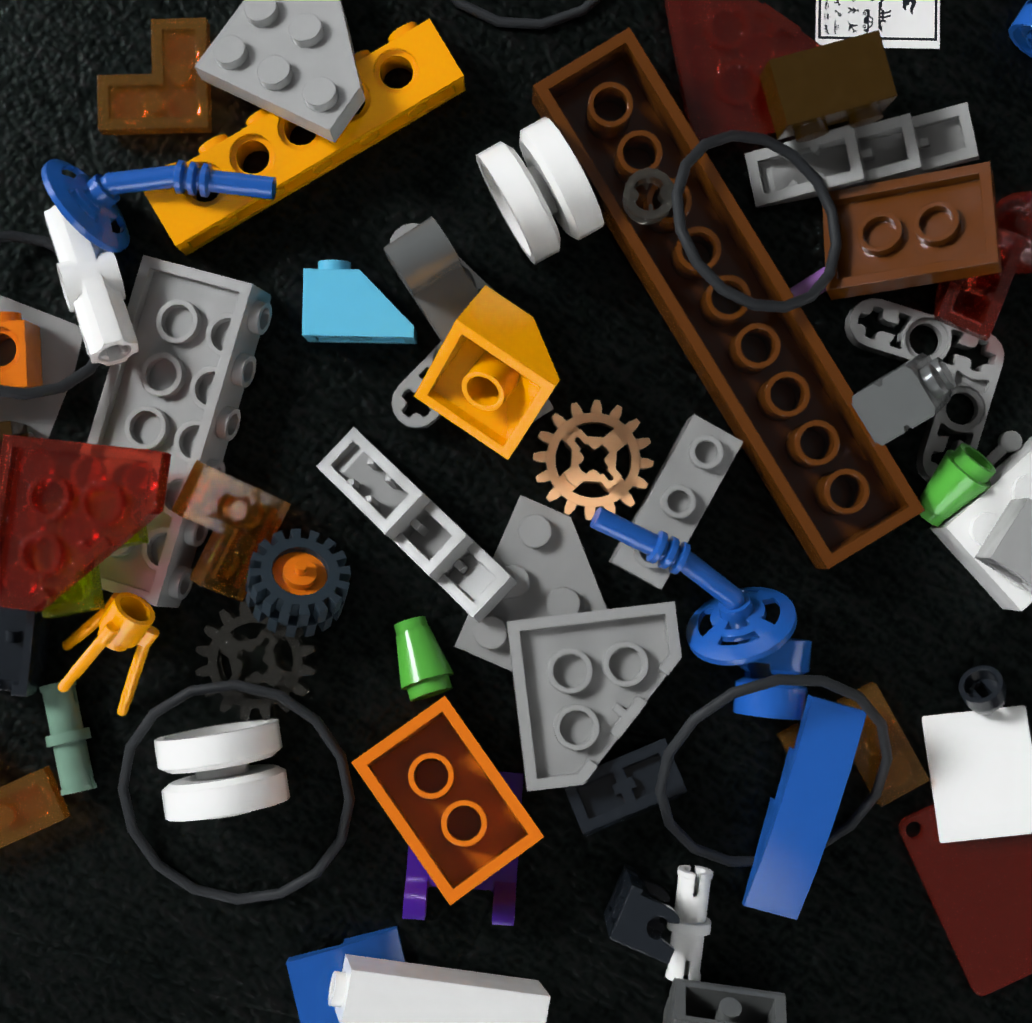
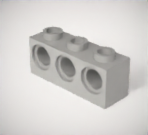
M695 414L692 415L684 424L631 522L655 534L662 530L668 533V539L674 536L679 539L680 543L683 541L688 543L743 441ZM619 542L609 562L647 584L662 590L671 574L668 569L669 566L666 569L658 567L657 562L652 564L646 561L647 554Z

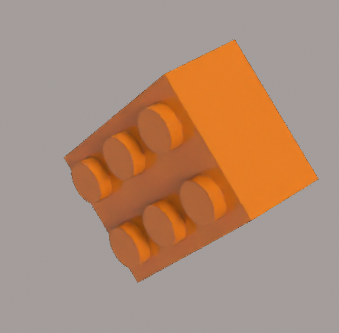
M446 696L439 699L351 762L449 905L455 903L544 838V835Z

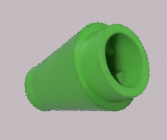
M961 443L954 451L947 450L920 495L919 501L925 511L919 515L930 524L940 527L945 520L951 518L991 487L990 479L996 473L995 467L983 454L968 444Z
M418 616L395 624L401 690H407L410 702L424 700L452 690L450 676L454 672L430 626H428L426 617Z

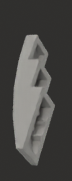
M967 102L913 117L908 113L856 128H850V125L829 130V133L806 142L797 143L796 140L783 143L796 150L821 176L828 192L919 175L980 159ZM768 148L744 153L757 208L818 197L813 185L787 158Z
M355 427L316 466L386 536L392 539L428 576L435 580L479 623L518 583Z

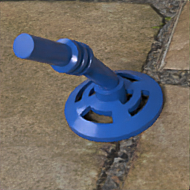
M60 159L49 160L41 169V177L45 189L66 220L90 242L112 253L122 252L130 243L127 225L120 209L116 205L120 200L119 194L174 188L176 194H184L187 189L188 195L196 196L199 191L201 197H209L210 193L214 192L274 200L277 187L276 177L213 170L212 165L208 163H203L200 168L199 162L192 161L188 167L187 162L183 160H178L176 165L108 172L104 175L96 174L93 177L78 167ZM62 170H69L77 176L72 178L63 175ZM115 219L120 226V233L112 232L111 222Z
M599 507L594 513L590 523L591 528L647 554L646 561L652 564L657 562L658 567L666 569L669 566V572L675 575L682 572L713 596L712 599L695 611L686 628L688 645L691 651L701 660L724 666L755 662L779 650L793 635L797 625V613L792 601L783 593L765 587L738 588L691 552L690 544L684 541L680 543L679 539L674 536L668 539V533L662 530L655 534L602 507ZM776 603L780 607V615L776 624L765 620L767 616L765 605ZM711 614L712 628L702 637L699 632L700 623L705 615ZM754 636L758 637L755 640L743 644L721 645L723 641L739 642L750 639Z

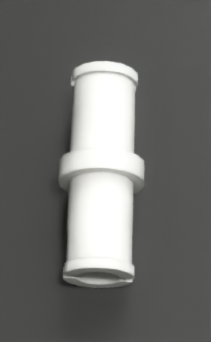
M690 865L678 866L674 910L678 914L680 922L679 924H674L667 921V928L672 931L670 945L675 949L665 973V977L670 981H673L674 978L684 979V975L688 976V980H701L700 968L704 936L709 935L711 931V920L707 918V909L713 871L706 867L695 865L694 873L690 872Z

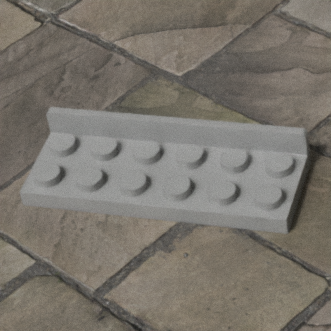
M143 255L127 307L138 341L139 352L132 354L125 362L109 367L50 564L49 573L112 593L130 592L140 596L150 605L156 607L178 608L180 606L181 600L188 595L193 584L194 572L191 566L196 549L204 542L209 530V517L207 513L212 496L219 490L224 480L225 465L223 459L227 445L235 437L240 426L241 413L238 408L244 388L251 384L256 372V358L254 354L260 335H263L270 325L272 307L270 304L271 295L251 283Z

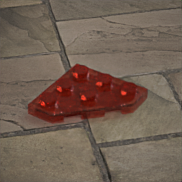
M664 0L685 117L698 140L701 141L729 130L767 135L775 133L759 77L770 59L822 45L800 31L801 28L765 2L762 4L758 0Z
M3 434L0 454V607L42 612L164 510L171 454L154 450Z

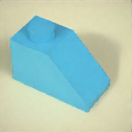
M344 260L318 261V269L303 268L302 336L308 342L417 344V331L413 324L359 269H351V262Z

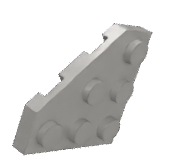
M244 0L194 66L201 80L334 143L366 100L341 0Z
M520 495L493 557L518 583L480 623L468 614L455 647L512 671L507 621L607 609L570 516Z
M675 601L506 622L527 792L584 785L603 757L617 739L623 735L646 705L650 696L682 658Z

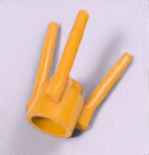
M130 592L113 593L103 608L63 641L62 648L66 651L71 650L99 627L97 638L58 684V690L63 693L67 692L105 647L113 651L123 652L127 648H133L137 645L117 708L119 716L127 715L150 646L160 634L159 630L152 626L155 620V612L151 605L140 596Z

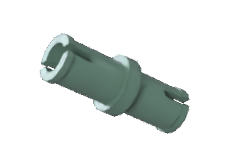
M76 681L64 693L58 690L60 682L39 687L40 693L43 696L50 736L45 737L47 748L53 747L61 786V796L97 788L86 739L92 737L90 727L84 728L75 687Z

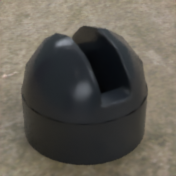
M986 665L973 667L966 671L959 681V692L965 704L978 714L990 715L1006 703L1007 686L1001 673L994 667ZM983 685L990 695L982 698L975 689Z

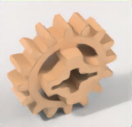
M594 400L590 413L584 414L577 402L572 403L570 406L572 418L567 421L555 413L551 420L557 429L556 432L552 434L540 431L538 438L548 445L547 451L533 453L534 461L546 464V470L535 477L536 482L546 483L550 481L554 487L550 490L546 499L549 502L558 499L560 496L566 499L564 514L568 516L575 510L577 505L584 507L585 520H592L597 507H602L615 514L614 502L618 500L627 507L633 506L635 501L629 490L632 487L642 490L647 488L648 483L638 476L639 470L652 468L654 462L640 456V450L651 444L650 438L636 439L633 435L640 421L636 418L626 424L622 423L619 420L622 414V407L619 405L609 415L603 414L600 400ZM586 424H598L608 427L612 431L605 437L586 436L578 427ZM562 441L564 446L570 451V466L559 477L556 468V451L559 443ZM575 441L582 448L586 447L591 452L599 448L604 451L606 457L602 460L601 464L605 469L604 473L610 478V481L603 473L599 474L594 469L587 473L580 469L579 465L584 460V457L580 452L581 448ZM626 445L629 453V470L624 480L622 475L616 470L617 452ZM581 483L599 484L609 495L590 498L578 495L573 490Z

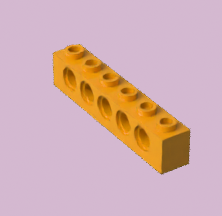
M430 18L419 25L416 22H409L397 28L388 37L389 43L372 53L369 50L355 53V61L366 99L362 111L352 118L335 143L316 134L310 143L295 145L290 142V135L298 125L264 109H260L247 119V127L230 137L227 134H221L209 139L199 148L200 154L187 162L188 167L192 161L199 162L200 168L203 163H208L212 165L213 170L250 174L243 170L246 157L252 152L264 151L269 154L268 165L264 170L253 175L276 177L277 187L274 200L219 193L212 201L200 202L196 196L188 195L187 189L184 194H176L174 188L143 191L174 245L186 256L466 91L464 75ZM403 68L413 75L411 81L406 86L394 89L383 83L389 71ZM177 162L168 164V165H166V166L176 165Z

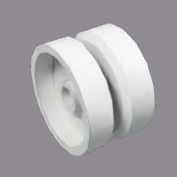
M543 117L520 130L519 146L527 167L516 151L501 141L476 155V161L502 216L522 250L535 265L560 250L561 237L552 215H554L563 230L577 240H581L604 225L600 206L582 166L559 129L547 117Z
M257 719L214 725L178 732L154 740L158 769L170 774L195 772V775L171 782L161 791L165 819L168 821L185 822L232 817L274 806L290 798L286 769L274 764L249 765V763L272 757L283 747L278 719Z

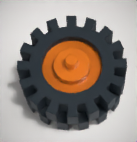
M291 529L289 539H285L281 530L273 533L271 544L266 539L258 544L257 553L253 552L250 559L245 591H247L246 602L248 608L254 607L253 617L258 622L269 617L268 630L276 633L279 625L287 627L285 636L295 638L297 628H303L304 637L314 636L317 625L322 631H325L331 626L332 619L337 621L346 600L351 570L350 566H345L347 557L343 550L334 554L336 543L330 538L322 545L318 543L320 533L310 530L309 538L305 539L301 538V529Z

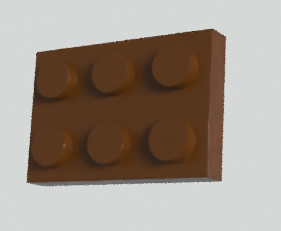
M990 161L829 191L838 210L842 248L835 276L826 286V291L831 300L1002 272L994 175ZM822 206L826 266L831 243L827 214Z

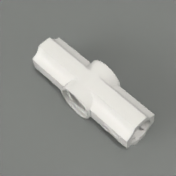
M54 205L51 209L44 212L45 221L59 263H56L63 294L69 311H75L80 333L91 363L111 366L125 362L132 354L139 352V347L124 299H126L125 289L114 253L103 250L80 234Z

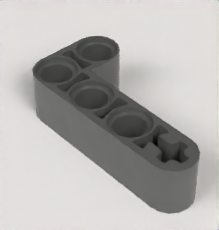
M431 216L383 249L401 281L443 343L456 319L479 292L461 266L460 259L447 236ZM549 399L534 421L554 409Z

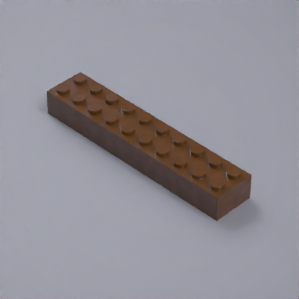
M630 27L534 84L532 104L541 118L547 117L554 123L578 159L600 206L604 222L735 437L743 441L741 447L815 568L830 569L925 511L887 447L873 441L851 404L854 393L802 308L799 307L786 313L750 310L718 294L692 267L675 232L671 193L681 161L700 141ZM705 152L691 167L683 193L686 228L701 259L726 285L754 299L786 301L793 298L794 295Z

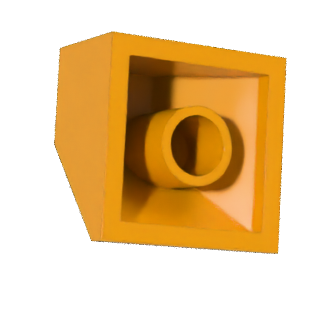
M485 285L454 322L414 397L509 460L560 379L534 317Z

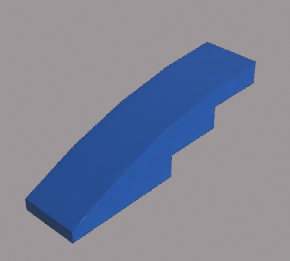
M808 695L794 748L789 746L776 797H770L742 901L744 906L795 920L798 919L817 872L848 781L867 715L863 709Z

